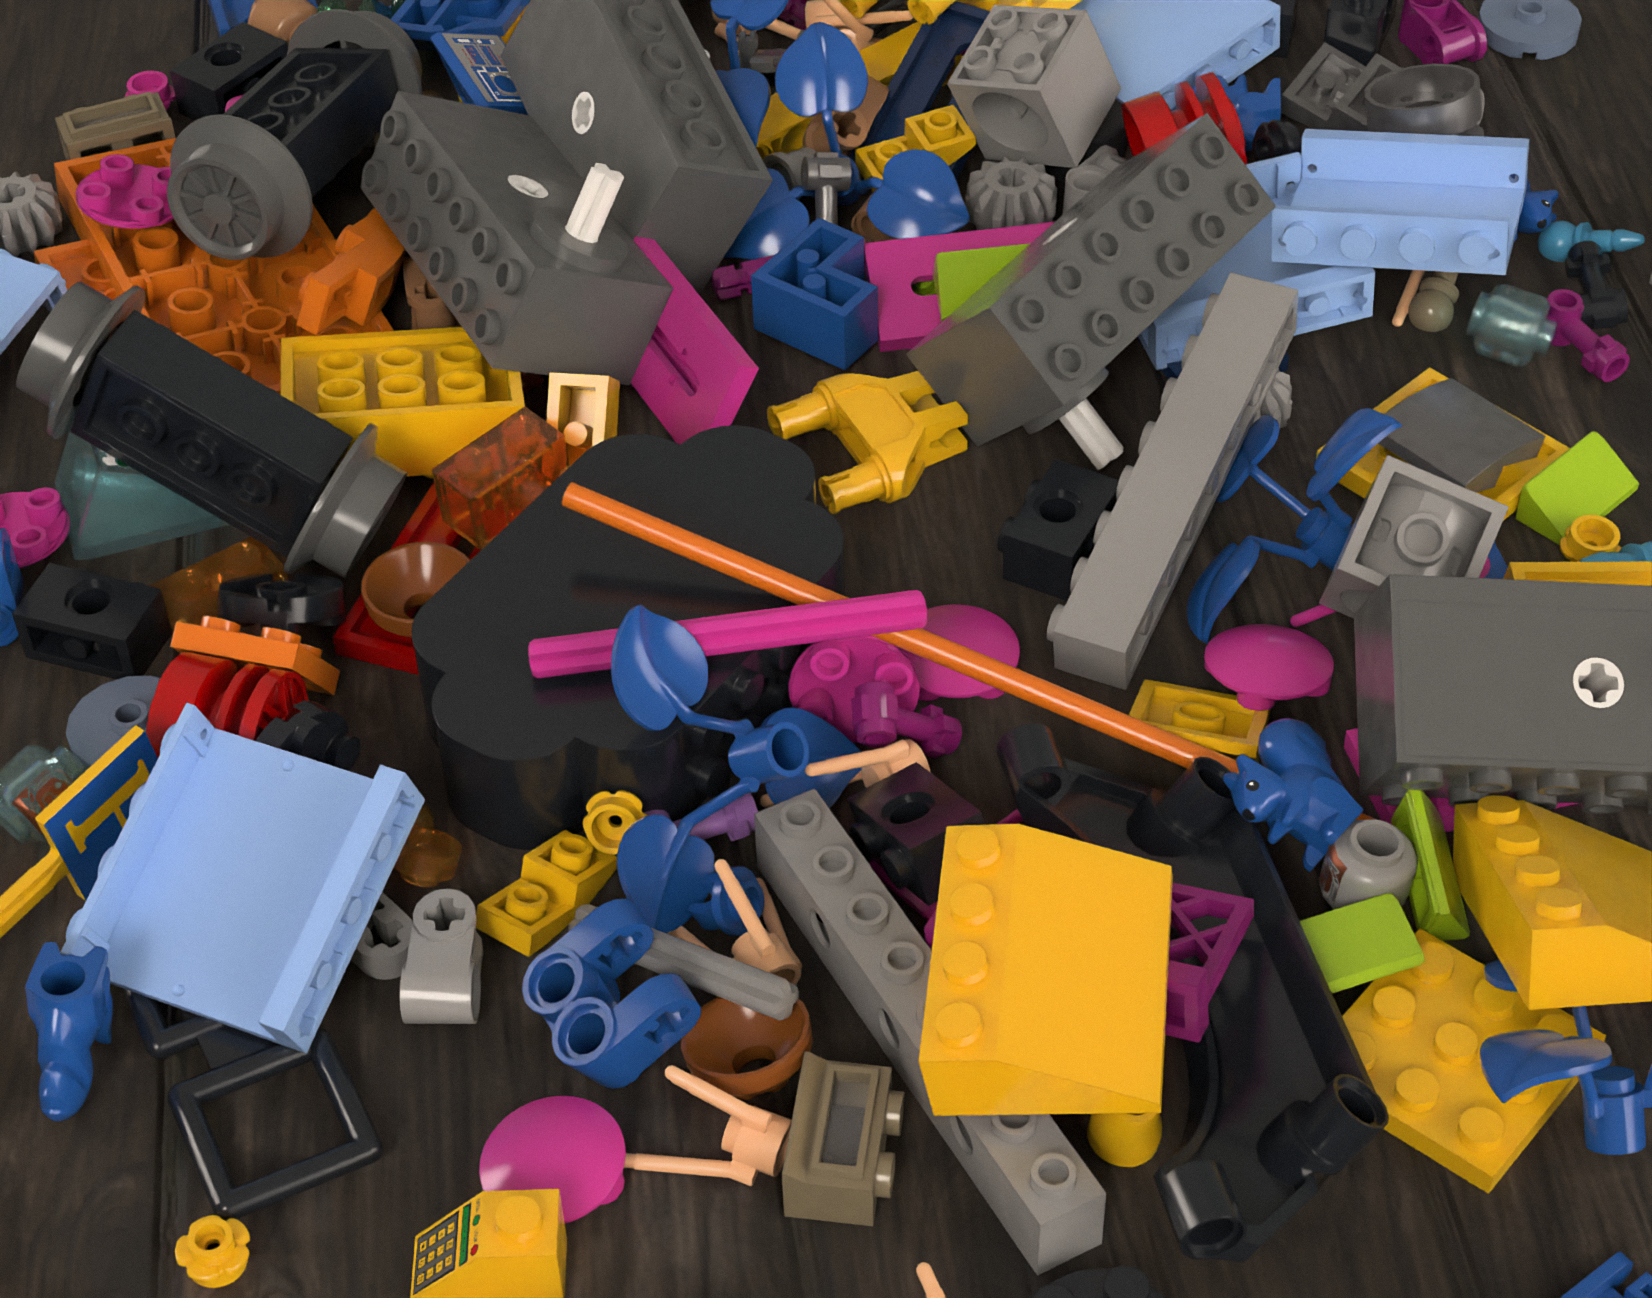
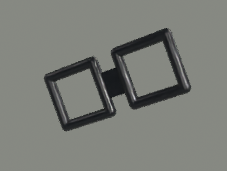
M120 987L145 1049L151 1057L164 1059L198 1045L209 1071L173 1085L168 1091L167 1101L215 1215L220 1216L225 1221L230 1218L239 1219L375 1163L381 1158L384 1150L383 1143L335 1041L327 1030L318 1028L306 1054L199 1015L168 1026L157 1000ZM312 1061L348 1142L236 1187L202 1105Z

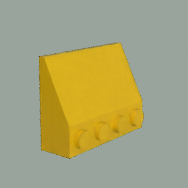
M463 327L281 338V395L352 436L353 440L346 454L363 430L370 423H373L377 426L376 454L408 472L407 476L423 475L427 478L436 479L438 475L448 477L453 473L478 471L499 475L508 473L513 469L528 468L525 404L520 372L493 369Z
M1492 795L1479 799L1477 803L1455 804L1453 865L1460 893L1528 1010L1652 1001V851L1524 800Z
M1021 824L946 827L918 1060L934 1116L1161 1113L1173 881L1172 867L1170 865Z

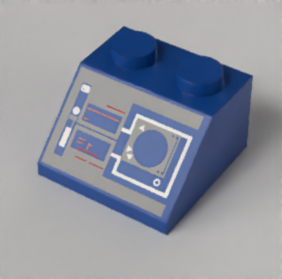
M437 32L430 37L463 103L528 115L500 56L506 45L498 34Z

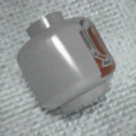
M1377 819L1355 820L1333 845L1329 844L1319 877V885L1324 899L1333 909H1338L1378 895L1392 893L1402 907L1406 903L1418 863L1414 845L1402 831L1388 822Z

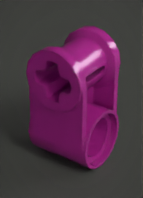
M1457 0L1403 1L1398 38L1402 44L1407 46L1422 61L1423 65L1450 64L1463 59L1474 62L1484 57L1487 50V38L1483 25L1478 18L1471 15Z

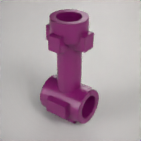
M1567 289L1552 291L1548 298L1544 299L1538 327L1543 341L1553 346H1566L1572 343L1583 354L1581 365L1589 373L1594 374L1604 382L1613 381L1621 376L1630 362V357L1626 353L1627 349L1620 342L1615 341L1609 334L1599 337L1581 320L1584 305L1579 294Z
M868 682L855 688V697L851 698L852 723L854 724V733L857 735L858 743L866 746L888 745L897 739L898 734L911 738L919 747H922L924 755L937 758L941 755H949L957 749L962 737L961 723L957 718L943 714V708L929 705L921 709V714L898 707L897 695L894 694V687L885 682Z

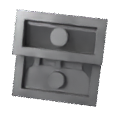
M1324 42L1282 94L1281 113L1315 129L1369 131L1365 107V88L1374 79L1402 68L1377 53L1367 66H1364Z
M1451 378L1414 393L1386 412L1385 415L1399 421L1402 427L1394 430L1378 444L1417 468L1471 491L1479 492L1495 487L1504 466L1537 457L1546 436Z

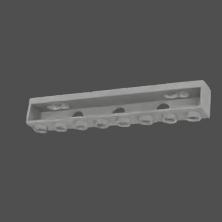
M815 788L755 813L758 869L1036 1275L1038 1276L1102 1244L1106 1192L1050 1114L933 1115L918 1062L932 951ZM816 913L820 916L823 923L817 919Z

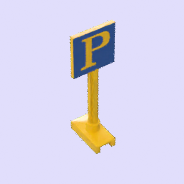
M137 725L129 730L35 817L50 845V851L0 896V938L39 903L65 875L68 877L76 894L85 901L87 900L98 878V867L104 853L111 846L115 845L129 817V807L133 795L140 786L146 784L158 760L146 732Z

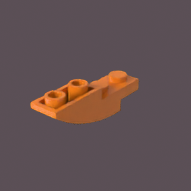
M375 208L370 211L368 216L354 225H347L342 230L335 244L334 252L337 256L334 260L319 271L310 272L303 281L298 294V300L302 302L297 326L314 335H318L343 316L364 326L388 302L394 291L406 250Z

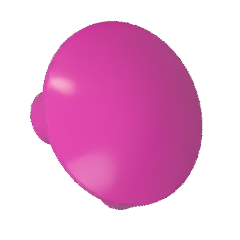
M120 154L106 156L100 161V169L92 172L79 183L76 189L77 205L83 213L93 220L109 226L139 229L165 224L174 219L167 199V186L171 176L170 167L156 168L134 164L130 157Z
M43 487L31 492L0 494V528H5L9 534L19 568L44 559L60 547L69 533L71 522L68 511L63 506L57 490Z
M952 604L927 609V624L922 629L1017 668L1020 657L1018 638L1009 624L999 616L985 609L969 605ZM902 649L916 668L919 678V700L931 701L939 697L968 698L974 696L993 699L1005 693Z
M1250 624L1230 628L1217 634L1210 640L1204 655L1206 671L1211 673L1222 685L1237 692V702L1250 710H1269L1275 705L1276 700H1289L1304 696L1318 697L1330 691L1334 670V662L1330 652L1315 638L1292 628L1269 624Z
M868 635L815 642L810 645L793 665L789 677L788 690L793 708L803 709L820 717L843 733L852 743H858L857 735L854 733V724L852 723L851 698L855 697V688L868 682L891 684L894 687V694L897 695L898 707L914 711L919 698V678L914 664L901 648ZM869 746V747L880 748V747H883V746Z
M552 1096L538 1099L510 1113L490 1134L480 1158L479 1174L483 1191L559 1189L564 1222L566 1224L587 1215L599 1205L611 1203L621 1194L625 1184L623 1176L626 1159L625 1141L621 1129L612 1115L592 1101L574 1096Z

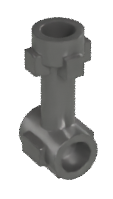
M816 152L813 154V157H804L802 160L801 185L803 190H815L816 219L819 217L838 225L837 191L849 190L851 184V163L849 158H838V153Z

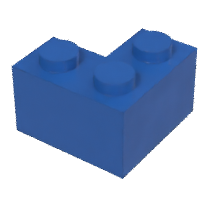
M818 217L751 275L753 326L755 330L843 370L849 368L878 341V287L865 281L863 236Z

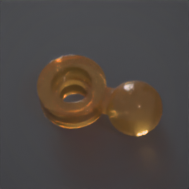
M425 803L421 807L394 868L400 871L401 878L410 884L420 887H434L439 882L450 880L455 876L462 852V845L453 836L434 829L433 814Z

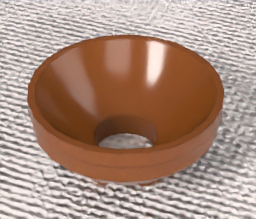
M434 542L409 543L383 553L366 569L362 579L361 592L369 616L378 626L388 632L408 638L412 637L411 631L414 619L408 617L407 613L413 607L425 604L470 561L469 558L454 547Z
M716 997L701 1007V1015L697 1024L681 1038V1052L688 1069L694 1077L696 1076L736 1098L745 1100L752 1099L766 1092H777L784 1087L789 1079L802 1067L804 1051L810 1052L813 1045L811 1019L804 1003L799 998L793 1004L792 1014L786 1019L777 1020L721 997ZM769 1059L774 1061L772 1064L755 1071L737 1074L742 1066L753 1060Z

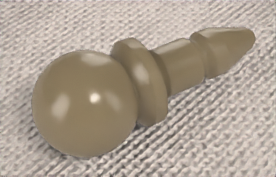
M1435 271L1433 277L1425 278L1421 282L1420 292L1414 296L1408 308V316L1412 325L1427 332L1441 331L1450 325L1454 316L1453 304L1456 303L1459 297V290L1454 285L1459 272Z

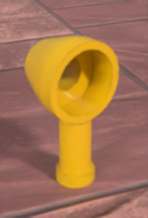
M1160 1113L1091 1114L1087 1125V1138L1093 1151L1104 1161L1119 1167H1136L1150 1160L1156 1153L1162 1137Z

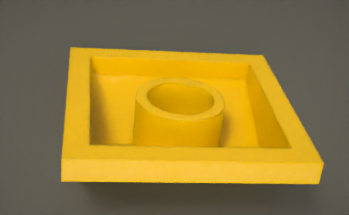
M1144 679L1129 715L1236 760L1239 755L1244 754L1259 763V735L1268 724L1271 709L1264 711L1250 710L1237 702L1236 695Z

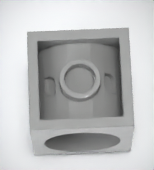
M1006 5L993 6L947 83L970 130L976 136V142L985 159L1001 161L1002 157L1005 156L1010 161H1018L1026 157L1028 164L1039 163L1077 168L1121 90V86L1087 10Z
M1387 455L1365 496L1319 604L1354 619L1355 612L1389 574L1479 578L1509 506Z

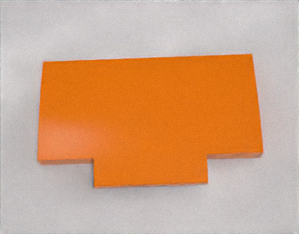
M176 138L54 163L58 198L81 241L35 250L34 257L35 264H48L58 270L61 277L66 281L67 290L75 283L81 281L114 300L131 287L139 286L145 290V301L141 314L164 325L170 331L211 355L220 358L225 363L264 386L275 390L280 395L281 338L394 331L382 311L364 326L343 316L318 335H314L297 326L302 302L298 300V294L303 281L310 272L319 271L331 263L337 256L334 252L336 239L314 205L309 230L301 242L292 250L274 257L260 258L251 256L241 260H229L207 253L195 245L182 232L175 219L149 228H119L93 220L83 213L77 205L76 189L79 183L89 174L100 169L102 158L120 154L130 157L134 164L156 168L170 167L171 151Z

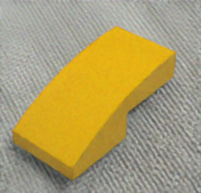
M953 104L905 118L903 136L855 149V164L864 180L871 177L883 180V171L888 160L898 153L919 149L934 153L949 166L976 146V136Z
M567 830L560 832L524 855L521 878L477 906L476 928L523 955L530 957L575 919V912L579 906L589 904L617 869V857L597 850L583 836L573 834Z

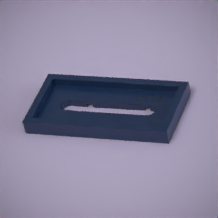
M955 1L937 17L934 23L929 25L928 23L922 24L888 85L889 92L887 98L874 118L866 139L860 146L852 150L849 158L855 162V149L903 136L905 118L929 111L955 63L956 55L959 56L962 51L969 48L990 11ZM953 96L952 99H951V101H950V103L948 104V106L954 104V106L956 107V109L959 111V113L961 114V116H962L963 119L965 120V118H964V116H963V114H962V112H961V110H960V108H959V106H958V104H957V102H956V100H955V98H954V96ZM974 147L949 165L956 180Z

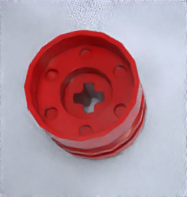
M1213 72L1196 76V94L1187 81L1175 84L1177 110H1170L1159 91H1154L1122 103L1123 124L1133 157L1208 113L1244 164H1247L1245 138L1238 114L1232 101L1227 97L1219 79Z
M182 652L169 663L158 682L149 709L146 734L159 758L164 734L170 726L176 724L185 704L189 703L195 705L214 728L256 741L264 728L275 717L287 722L295 714L302 712L293 707V705L302 701H309L305 681L296 671L285 669L269 670L267 666L258 664H246L240 669L232 659L195 652Z

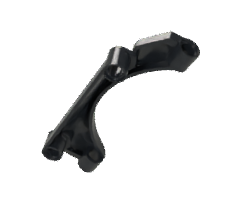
M1040 723L1021 724L1010 729L1001 737L997 745V755L1016 807L1023 821L1029 827L1170 865L1173 873L1172 883L1254 899V917L1208 1004L1209 1025L1200 1043L1181 1039L1189 1075L1190 1100L1187 1124L1175 1154L1153 1176L1177 1243L1184 1256L1198 1260L1218 1259L1245 1262L1320 1191L1313 1171L1328 1175H1336L1388 1124L1389 1115L1387 1108L1374 1089L1256 823L1248 822L1240 815L1233 802L1231 791L1223 781L1224 774L1231 771L1218 761L1200 756L1194 759L1168 791L1156 787L1152 789L1150 785L1063 758L1051 728ZM1207 915L1190 922L1200 932L1225 924L1227 919ZM1174 926L1170 927V941L1182 938ZM1196 955L1177 961L1203 967V964Z

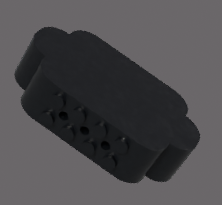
M738 425L720 426L702 431L690 437L681 445L669 439L649 434H628L604 440L582 454L421 607L414 619L411 632L426 721L431 739L440 751L449 807L460 823L499 845L514 849L532 850L564 830L573 834H578L584 829L583 819L588 815L586 805L593 795L601 791H609L611 794H615L618 790L628 791L641 800L643 805L641 810L643 813L652 810H664L669 814L672 821H676L696 810L707 796L713 797L721 790L728 773L731 771L728 753L736 739L734 734L687 725L677 715L665 729L658 731L647 730L634 722L620 705L612 683L611 669L536 678L533 677L530 670L528 646L529 642L533 639L618 629L627 612L640 604L652 613L673 621L796 605L563 507L562 499L571 482L845 596L843 531L834 516L816 504L814 465L809 456L800 447L767 431ZM813 643L707 656L708 683L706 691L699 702L688 707L695 713L732 721L748 719L754 728L761 727L764 720L773 712L784 708H793L788 690L790 673L798 657ZM617 815L610 817V821L613 824L620 825L622 823L621 817Z

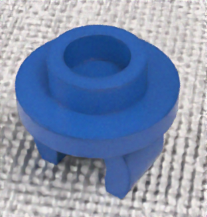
M730 867L758 918H760L764 909V893L755 875L746 867ZM718 873L706 875L702 883L711 894L712 899L706 903H691L688 911L701 928L705 930L721 929L727 935L742 936L748 931L728 896Z

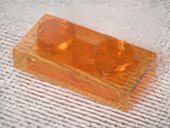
M250 536L149 586L161 589L170 625L174 630L176 621L200 626L203 616L218 618L217 599L219 584L226 580L257 574H273V581L289 580L287 573L283 571L284 565L266 545Z

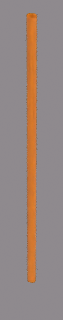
M571 482L562 499L563 507L796 605L849 599L846 596ZM922 628L871 635L1184 768H1188L1194 759L1201 756L1218 761L1231 772L1239 773L1235 759ZM1361 813L1356 820H1370L1375 818L1368 816L1364 813Z

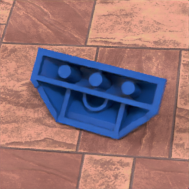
M406 0L390 20L407 33L417 49L437 52L430 39L437 32L498 34L500 37L504 36L530 0Z

